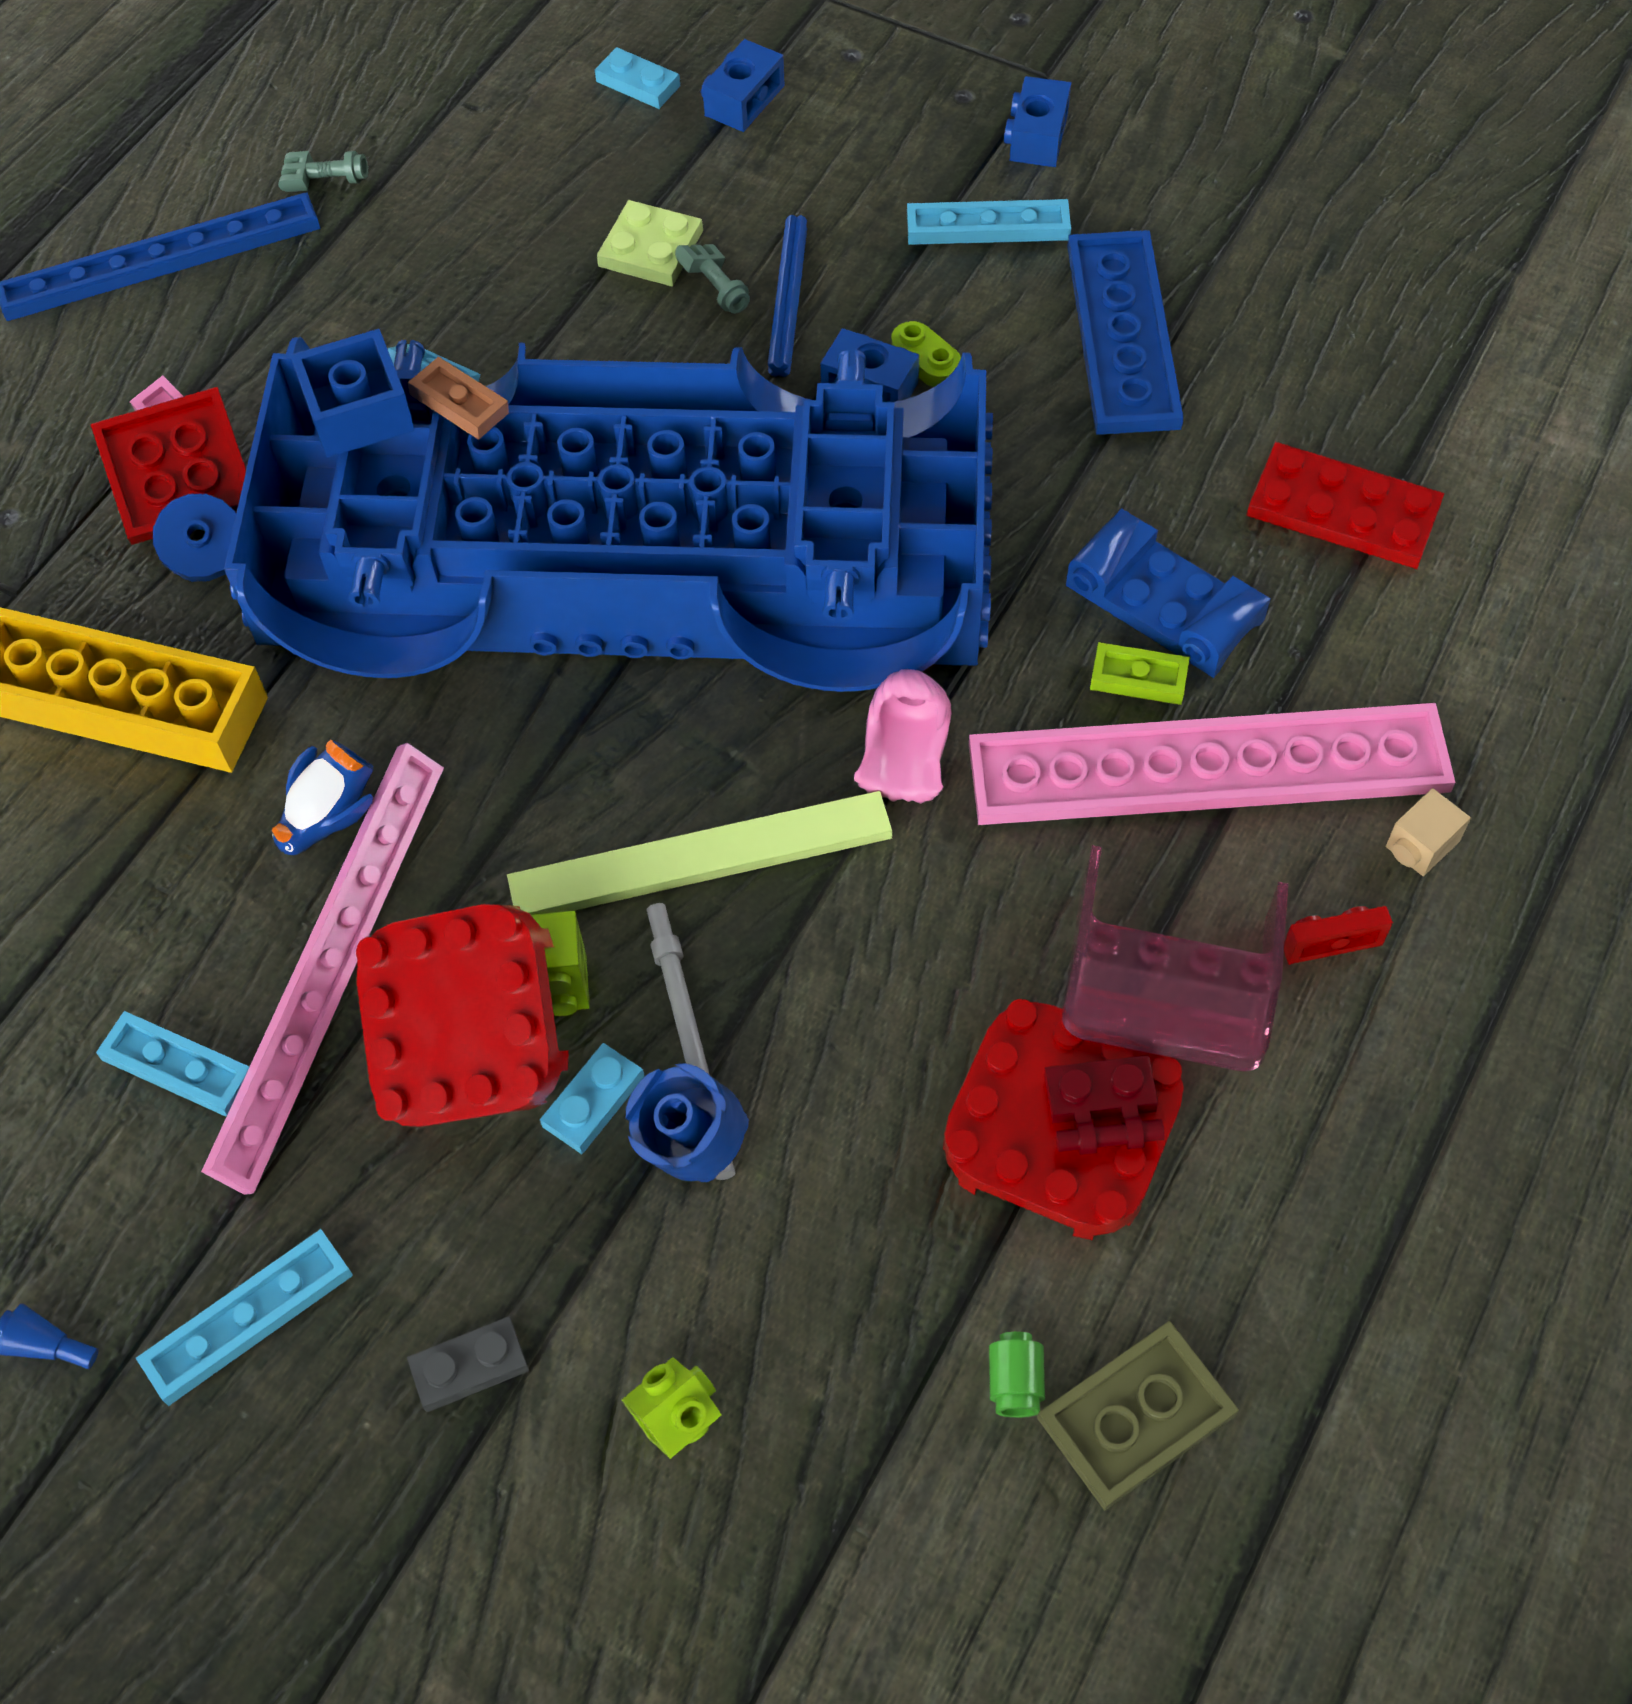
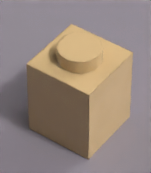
M1432 788L1395 823L1386 848L1393 853L1394 857L1402 865L1412 867L1424 877L1460 842L1471 817Z

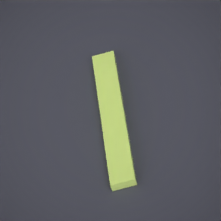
M876 791L507 874L513 906H520L521 910L530 915L573 911L892 839V828L881 792Z

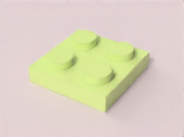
M628 200L597 254L598 267L673 287L683 269V266L676 259V248L679 245H688L689 247L696 245L703 232L702 219Z

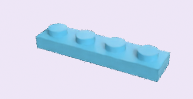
M1068 199L907 203L908 245L1068 241V235L1071 234Z
M320 1229L136 1357V1360L162 1401L170 1406L351 1278L353 1274Z

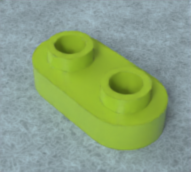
M916 321L904 322L898 325L892 332L891 345L919 354V378L931 387H935L944 381L959 364L961 356L958 351L923 323Z

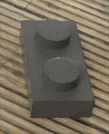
M509 1316L407 1357L422 1407L426 1413L529 1372L516 1331Z

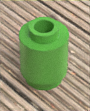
M1018 1331L1000 1334V1341L989 1345L990 1400L996 1403V1414L1004 1417L1021 1418L1036 1416L1040 1412V1402L1045 1400L1044 1346L1039 1342L1032 1341V1334Z

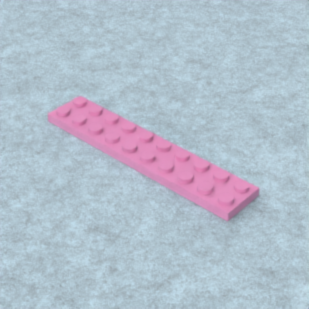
M1436 703L969 735V753L978 825L1427 794L1432 788L1439 793H1451L1456 783Z

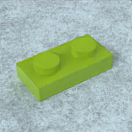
M1098 642L1090 690L1182 705L1190 657Z

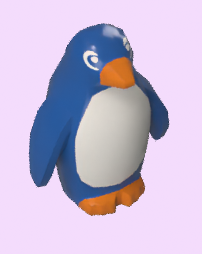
M334 740L327 742L326 749L317 758V748L314 746L307 748L300 754L289 770L286 784V803L282 818L272 829V837L277 848L284 854L298 855L332 833L346 829L356 823L373 802L371 794L360 798L374 770L373 765Z

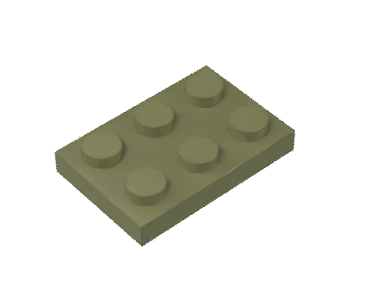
M1168 1321L1038 1413L1037 1419L1105 1511L1236 1417L1239 1409L1174 1325Z

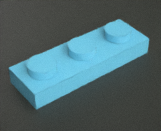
M126 1011L122 1013L96 1052L102 1061L227 1117L249 1069V1066Z

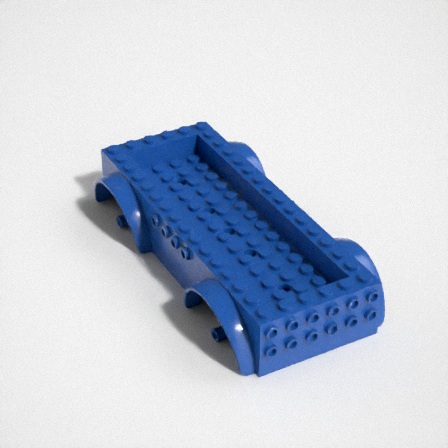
M294 337L289 342L286 354L273 353L224 566L225 573L230 582L231 596L233 600L238 601L242 610L243 624L245 627L250 628L256 645L282 646L293 654L319 666L350 675L373 678H400L424 674L448 665L466 651L536 653L543 656L554 653L580 654L586 657L598 655H624L630 658L659 656L680 660L690 657L745 659L754 667L779 680L806 688L838 692L876 689L890 674L901 669H914L922 672L933 664L977 666L979 648L988 647V621H990L991 593H989L991 555H989V547L984 546H991L992 519H990V511L984 510H991L992 483H990V476H985V474H992L993 449L991 442H985V440H992L993 413H986V370L973 369L970 353L963 352L955 370L944 381L930 390L904 400L883 402V385L864 383L866 356L858 350H854L852 367H850L849 363L850 350L842 351L838 355L837 382L817 383L816 400H811L781 389L761 376L747 360L742 347H735L733 349L730 364L527 359L525 343L519 342L518 357L512 368L499 380L486 386L508 400L509 414L478 440L409 395L408 382L420 372L425 348L420 342L410 340L409 351L406 353L407 341L401 340L396 345L394 367L406 396L415 431L326 458L290 356L310 348L303 338Z

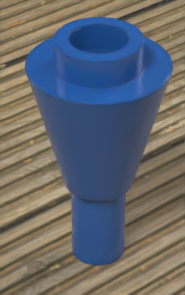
M23 1303L17 1306L13 1312L10 1310L5 1311L0 1318V1355L48 1360L59 1358L86 1369H91L95 1363L99 1352L98 1348L67 1338L66 1333Z

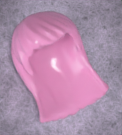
M901 669L890 674L876 689L867 715L864 757L854 774V781L858 782V786L865 789L867 793L880 791L882 797L888 798L892 802L903 799L907 802L913 800L921 804L925 801H932L943 789L940 759L947 740L952 713L951 703L946 692L933 678L918 670Z

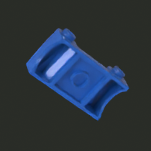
M1121 508L1071 560L1068 566L1066 586L1174 654L1190 657V664L1214 678L1240 640L1252 628L1263 623L1271 598L1234 576L1226 583L1220 581L1156 542L1157 529Z

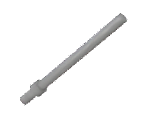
M656 903L647 908L654 937L650 946L655 964L661 966L685 1062L686 1064L697 1066L709 1074L680 963L684 957L678 936L672 933L665 904ZM733 1161L718 1174L716 1180L729 1179L736 1174Z

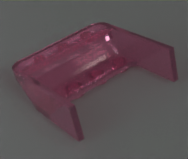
M1092 845L1082 883L1062 1010V1022L1065 1028L1078 1038L1237 1071H1251L1258 1068L1264 1061L1269 1048L1282 981L1288 884L1278 882L1265 919L1262 954L1099 921L1093 915L1092 909L1102 847Z

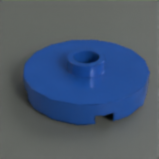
M187 494L172 500L159 513L153 526V545L162 564L174 574L191 582L211 581L226 575L224 566L236 518L235 511L222 499L208 494ZM195 530L205 531L204 537L198 541L190 539L191 533Z

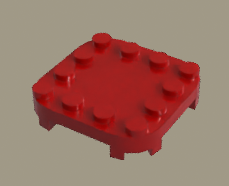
M481 904L393 922L376 930L371 937H365L358 943L356 948L358 960L356 982L369 1083L376 1102V1111L382 1119L395 1121L402 1126L422 1127L531 1110L547 1103L546 1098L555 1089L561 1072L568 1071L569 1050L559 1051L545 956V949L554 948L549 930L541 928L529 913L520 909V906Z
M1025 999L1014 1000L1009 1004L1007 1010L1000 1013L988 1028L949 1113L943 1146L947 1164L958 1178V1185L975 1195L978 1189L1071 1227L1074 1229L1072 1235L1074 1237L1093 1240L1094 1236L1114 1233L1125 1225L1130 1226L1140 1212L1181 1107L1184 1090L1181 1079L1182 1067L1175 1058L1168 1056L1164 1051L1151 1043L1054 1005L1030 1002ZM1149 1055L1158 1106L1156 1112L1140 1113L1139 1116L1142 1121L1162 1119L1165 1139L1145 1142L1144 1148L1129 1150L1125 1144L1097 1148V1153L1080 1155L1079 1150L1058 1152L1056 1131L1075 1128L1073 1121L1052 1124L1044 1077L1045 1067ZM1120 1116L1092 1119L1094 1126L1120 1124L1121 1118Z

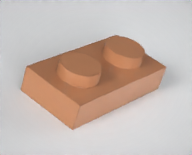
M439 356L408 382L410 396L478 440L509 414L508 400Z

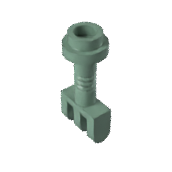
M309 151L289 152L284 158L278 186L285 192L308 191L310 179L333 176H346L350 184H357L362 179L368 177L367 159L364 154H358L356 151H347L344 154V160L314 162Z
M715 245L677 246L675 251L676 259L688 273L702 272L719 291L717 302L724 311L736 314L748 306L750 302L748 287L741 280L731 281L721 270L725 257Z

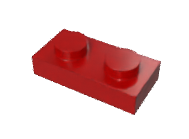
M1357 906L1346 910L1341 915L1322 919L1320 916H1308L1290 925L1282 948L1289 965L1383 946L1393 922L1387 906L1372 909L1366 906Z

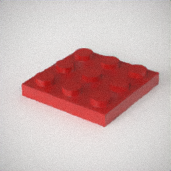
M218 387L90 424L127 538L131 545L153 539V526L159 513L172 500L187 494H208L222 499L237 513L246 467Z

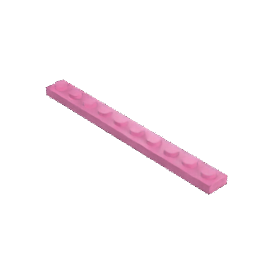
M409 743L398 746L373 798V802L367 811L201 1171L244 1195L253 1194L257 1188L357 964V945L363 938L369 937L444 769V767Z

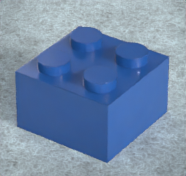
M380 329L290 355L326 458L415 431L404 390Z

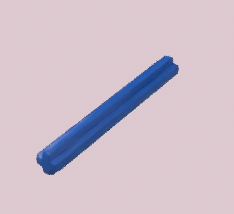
M790 215L785 221L768 356V372L773 377L778 375L786 377L791 371L807 236V219L802 215L798 217Z

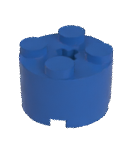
M675 1064L677 1067L668 1068L663 1071L657 1069L649 1073L635 1087L626 1106L625 1119L629 1121L630 1136L628 1138L632 1148L643 1159L677 1179L709 1182L715 1179L736 1157L748 1129L749 1120L738 1098L731 1090L704 1070L691 1064Z

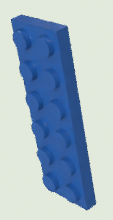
M1150 230L1068 235L1067 248L1096 435L1182 430L1184 418Z

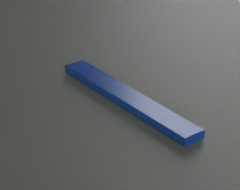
M305 192L1 281L0 307L6 321H11L321 228L309 195Z

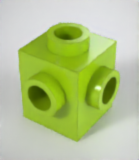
M674 1357L665 1364L652 1368L644 1376L642 1383L622 1399V1402L648 1439L669 1459L674 1457L686 1445L702 1438L708 1431L709 1426L722 1416L710 1398L716 1392V1389L708 1377L698 1366L695 1365L691 1370H688Z

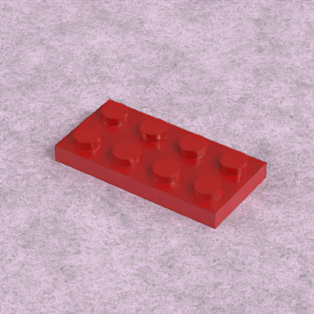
M1275 441L1250 501L1246 516L1417 569L1445 493Z

